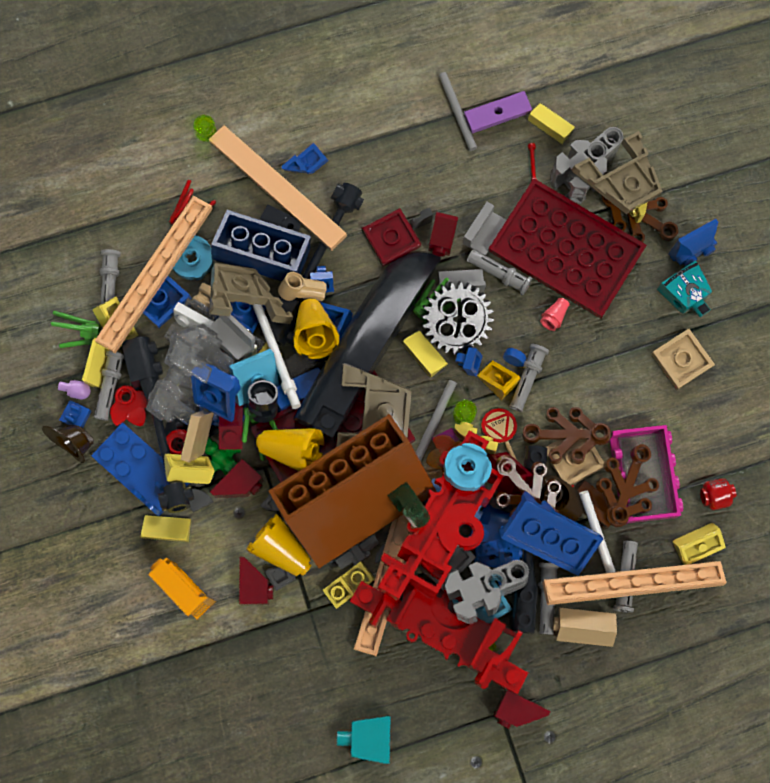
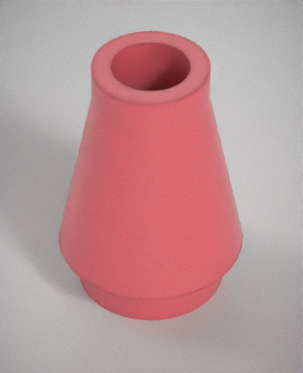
M558 298L541 315V324L550 331L560 328L567 308L570 305L569 302L564 298Z

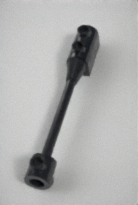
M350 183L337 184L330 199L334 200L333 203L337 208L332 221L338 226L345 213H353L354 209L359 211L364 199L361 198L362 191L358 187ZM321 241L302 276L303 278L311 279L310 273L316 271L327 249ZM279 296L283 303L281 307L286 313L290 311L294 318L290 324L272 322L269 316L268 322L277 345L285 346L286 342L291 344L299 306L305 300L303 298L287 301ZM261 331L260 336L265 338L263 332Z
M137 337L124 341L122 348L130 382L135 390L142 388L145 399L150 406L165 468L164 456L171 453L158 404L159 375L163 374V369L160 361L155 362L154 355L158 354L155 341L150 342L148 337ZM179 481L168 482L163 487V492L158 493L162 511L167 510L169 513L187 510L191 506L190 501L194 500L191 486L186 487L185 483Z
M525 446L523 466L532 474L531 468L535 462H542L547 466L548 448L543 446ZM538 466L536 473H540L543 470V466ZM524 550L523 562L526 563L529 569L528 580L523 588L512 592L510 630L534 634L538 586L536 585L533 554ZM519 572L517 579L522 578L524 575Z

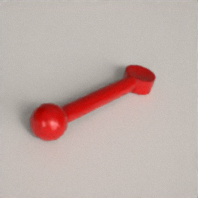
M535 143L528 144L531 160V182L534 178L536 179Z

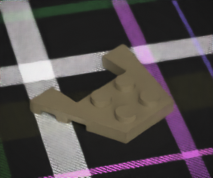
M639 131L624 138L621 143L633 159L626 164L602 175L589 157L574 165L571 169L574 174L625 214L662 193L654 167H651L647 158L649 154L646 147L644 148L642 145V135Z
M219 263L214 264L211 273L210 314L230 316L233 311L230 302L236 301L250 305H265L272 322L290 324L294 318L290 311L286 313L281 307L283 305L282 301L271 295L269 292L271 288L256 269Z
M343 363L341 385L365 387L362 431L390 414L404 435L408 437L412 391ZM337 432L336 447L358 433Z

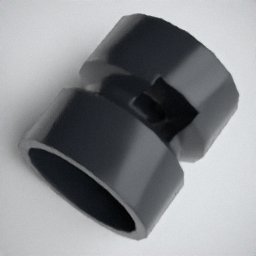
M256 381L248 389V413L254 421L268 423L277 416L278 389L270 381Z

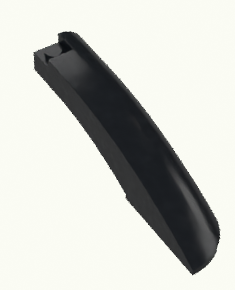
M424 252L410 253L397 258L386 267L341 335L338 346L334 347L301 406L294 415V421L307 428L319 429L324 437L334 441L337 432L341 429L364 387L341 385L343 363L373 374L389 346L402 329L439 264L441 257Z

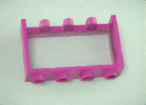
M667 425L612 431L610 439L611 454L613 458L619 461V469L624 481L632 462L630 457L632 448L644 444L649 447L651 458L641 464L634 486L644 483L649 478H655L659 483L658 490L652 493L645 492L629 498L626 507L635 505L640 499L647 498L651 501L652 508L648 512H639L629 516L627 523L671 519L681 516L683 502L681 498H678L677 489H679L680 483L678 476H675L674 473L676 458L674 453H671L672 434L667 430ZM636 452L637 456L641 458L640 453ZM649 482V487L653 489V484ZM642 502V507L646 509V504Z

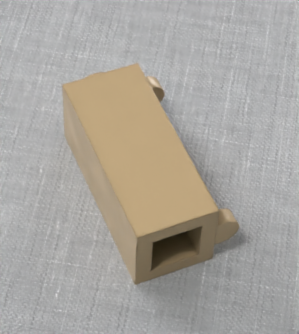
M560 608L558 617L553 618V631H556L555 637L557 641L613 647L617 635L616 614Z

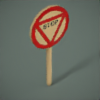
M497 408L490 410L482 419L481 427L483 434L493 438L494 442L505 443L509 454L516 459L509 444V440L513 438L517 430L516 418L506 409Z

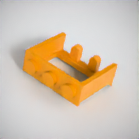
M160 558L151 566L150 569L152 571L148 575L188 617L192 615L198 620L216 602L209 598L170 559L165 558L162 560Z

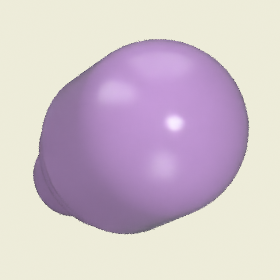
M70 380L69 383L60 381L58 385V390L67 392V396L75 399H86L91 392L88 384L78 380Z

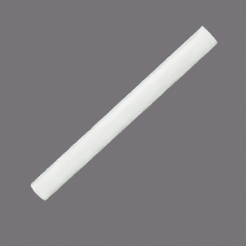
M580 492L579 495L591 530L601 534L603 537L598 550L606 573H614L616 571L589 492Z

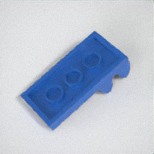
M122 422L91 456L151 511L160 516L164 511L161 509L158 493L163 492V487L168 484L162 457Z
M524 492L521 496V502L505 526H501L499 529L500 537L579 576L603 541L602 535L555 512L546 501H542L539 504L528 492Z

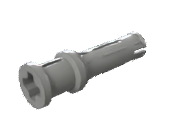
M101 250V256H103L102 268L99 271L102 276L101 304L115 297L116 277L120 273L118 270V258L121 256V252L117 250Z
M475 249L471 251L467 258V262L501 279L505 286L509 285L519 290L521 295L525 294L533 279L516 272L515 268L510 267L509 269Z
M530 344L529 348L531 350L527 360L524 362L523 374L509 405L511 409L523 412L536 375L542 372L541 365L545 355L549 354L547 348L537 344Z
M106 351L105 369L101 371L103 381L93 417L99 420L108 421L117 380L122 376L120 370L125 356L118 352L115 354L111 351Z
M623 541L620 572L635 570L637 542ZM633 596L617 597L613 610L633 613Z
M539 563V567H541V582L538 583L539 589H541L539 634H554L553 618L555 616V604L547 605L542 582L548 579H557V569L560 567L553 563Z

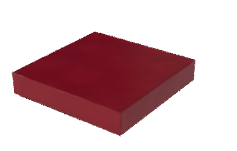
M401 208L362 228L364 235L383 267L397 258L420 248L422 245Z

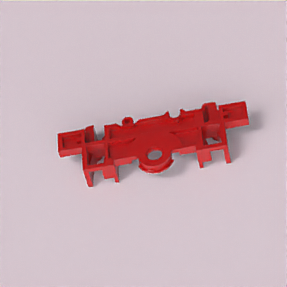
M469 430L461 445L471 443L485 450L489 441ZM448 451L442 453L437 463L442 468H444V461L449 453ZM467 462L465 465L461 464V467L466 472L474 470L471 468L470 462ZM492 468L487 480L488 483L493 485L491 490L481 486L476 491L457 489L445 479L444 474L441 478H437L434 484H437L441 491L433 492L429 490V500L420 513L418 522L412 520L416 526L415 529L410 527L412 526L410 522L407 524L406 530L412 535L406 537L397 554L398 557L406 561V564L384 553L381 562L389 566L377 589L398 601L406 586L410 583L421 593L434 600L452 569L447 563L456 547L459 546L463 548V551H469L478 547L482 542L484 528L474 515L480 505L483 507L487 506L503 475ZM466 524L472 528L473 533L470 537L465 538L460 535L459 527ZM419 564L429 574L439 580L436 587L414 574Z
M360 582L350 603L372 615L369 620L371 627L376 628L387 608L391 612L386 620L391 626L400 631L409 630L406 634L408 642L414 643L418 636H420L422 643L442 653L445 660H448L449 655L456 654L459 657L457 667L465 666L476 672L477 675L474 683L482 689H486L492 680L516 695L519 693L528 672L508 662L523 632L518 630L515 633L506 628V624L498 621L497 618H494L491 625L477 618V622L472 624L458 620L456 614L448 609V603L451 600L448 598L446 589L443 591L444 594L441 598L436 596L432 600L408 583L404 590L402 601H397L365 582ZM461 596L455 598L456 600H458V601H460V602L463 601L462 598H461ZM504 632L513 637V640L507 649L499 655L488 648ZM414 634L415 637L411 639L409 635Z

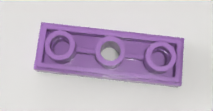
M525 91L465 111L464 116L471 133H475L532 112V108Z

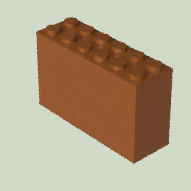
M388 414L269 490V493L291 530L318 568H321L404 514L403 509L408 512L429 498V490L437 491L411 443L391 415Z

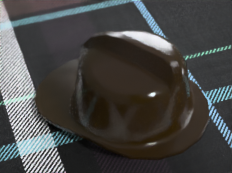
M68 425L57 431L49 426L42 427L43 433L53 443L70 453L80 463L85 462L83 455L92 446L94 439L83 428L76 425Z
M557 476L543 477L540 495L541 502L547 499L546 482L550 479H556L561 484V490L557 493L555 508L561 515L573 521L581 517L584 507L579 495L580 492ZM557 483L551 484L550 490L556 489Z

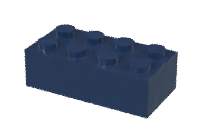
M227 210L211 243V255L213 260L228 265L253 268L260 275L283 281L290 272L301 274L310 252L311 236Z

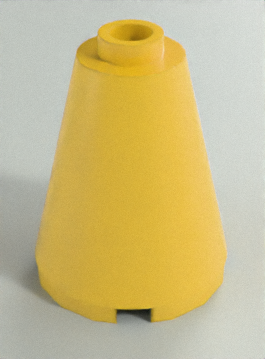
M306 299L300 304L293 336L296 351L300 355L301 353L308 355L310 359H319L330 355L334 347L339 344L337 328L321 303L316 299Z
M316 428L264 430L262 434L258 435L256 440V446L260 453L297 471L318 460L323 454L319 452L320 445L324 446L323 433Z
M277 514L256 534L254 543L250 542L246 548L249 553L294 576L299 574L305 575L312 566L309 563L311 560L310 556Z

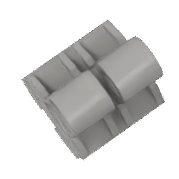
M609 127L591 143L585 140H575L570 145L571 150L568 157L563 152L556 157L551 171V186L556 190L564 183L570 189V192L565 197L577 204H581L586 199L585 196L589 188L593 192L596 190L574 174L571 169L574 165L590 157L601 174L605 175L607 165L615 158L622 143V131L617 127Z
M520 560L512 561L493 570L486 565L476 562L469 565L471 578L462 581L458 570L449 574L445 589L449 600L460 596L463 600L453 605L457 619L472 624L478 621L475 609L484 606L488 616L496 614L502 596L523 588L528 580L529 569L526 563ZM515 571H519L524 576L522 578L517 579L514 578L511 574ZM496 580L501 582L502 585L498 588H493L489 584Z

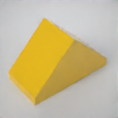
M491 361L477 375L500 400L505 398L517 386L520 380L519 375L495 361Z

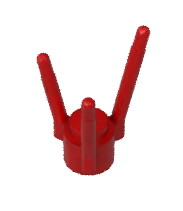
M187 180L176 208L168 221L171 225L178 219L194 192L192 188L189 190L191 180ZM213 200L209 204L213 207L216 204V201Z

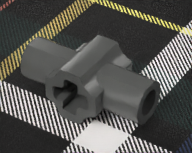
M372 534L336 557L335 561L341 570L351 563L357 565L360 561H364L371 556L369 551L380 543L375 535Z

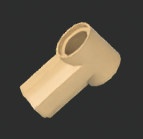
M296 272L288 273L278 288L279 295L287 301H292L295 298L323 301L327 290L324 281L306 279Z

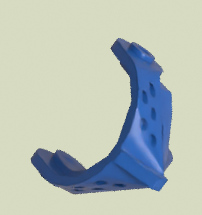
M500 539L476 547L473 560L474 563L478 562L488 567L498 568L515 560H523L524 554L522 548L504 539ZM504 553H512V556L504 557ZM499 554V558L489 559V556Z

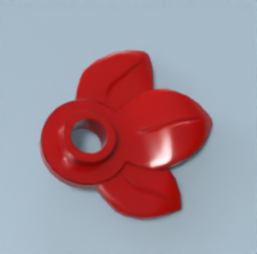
M128 385L119 387L115 392L116 402L110 409L113 423L119 426L122 422L128 420L133 425L143 426L146 421L145 408L150 407L143 391H136ZM130 394V399L124 401L123 396Z

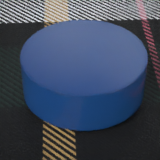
M507 348L503 355V359L516 367H523L527 359L524 353L514 348Z

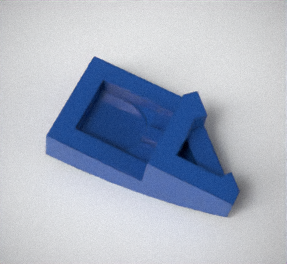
M313 143L299 156L294 155L281 167L285 171L312 174L329 160Z

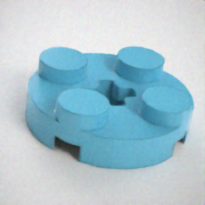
M195 235L173 267L175 273L187 280L203 279L210 272L214 264L209 243L204 238ZM196 253L195 257L197 260L191 263L188 262L189 260L186 256Z
M465 443L452 448L444 461L445 479L457 489L464 491L478 490L487 482L492 470L491 461L489 462L485 450L471 443ZM467 462H470L471 468L474 470L466 472L461 467V464L465 465Z

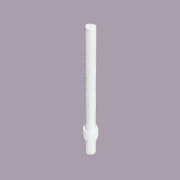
M254 304L252 306L268 347L274 352L276 368L282 381V390L288 396L292 409H297L301 404L296 394L297 387L295 382L289 376L263 306Z

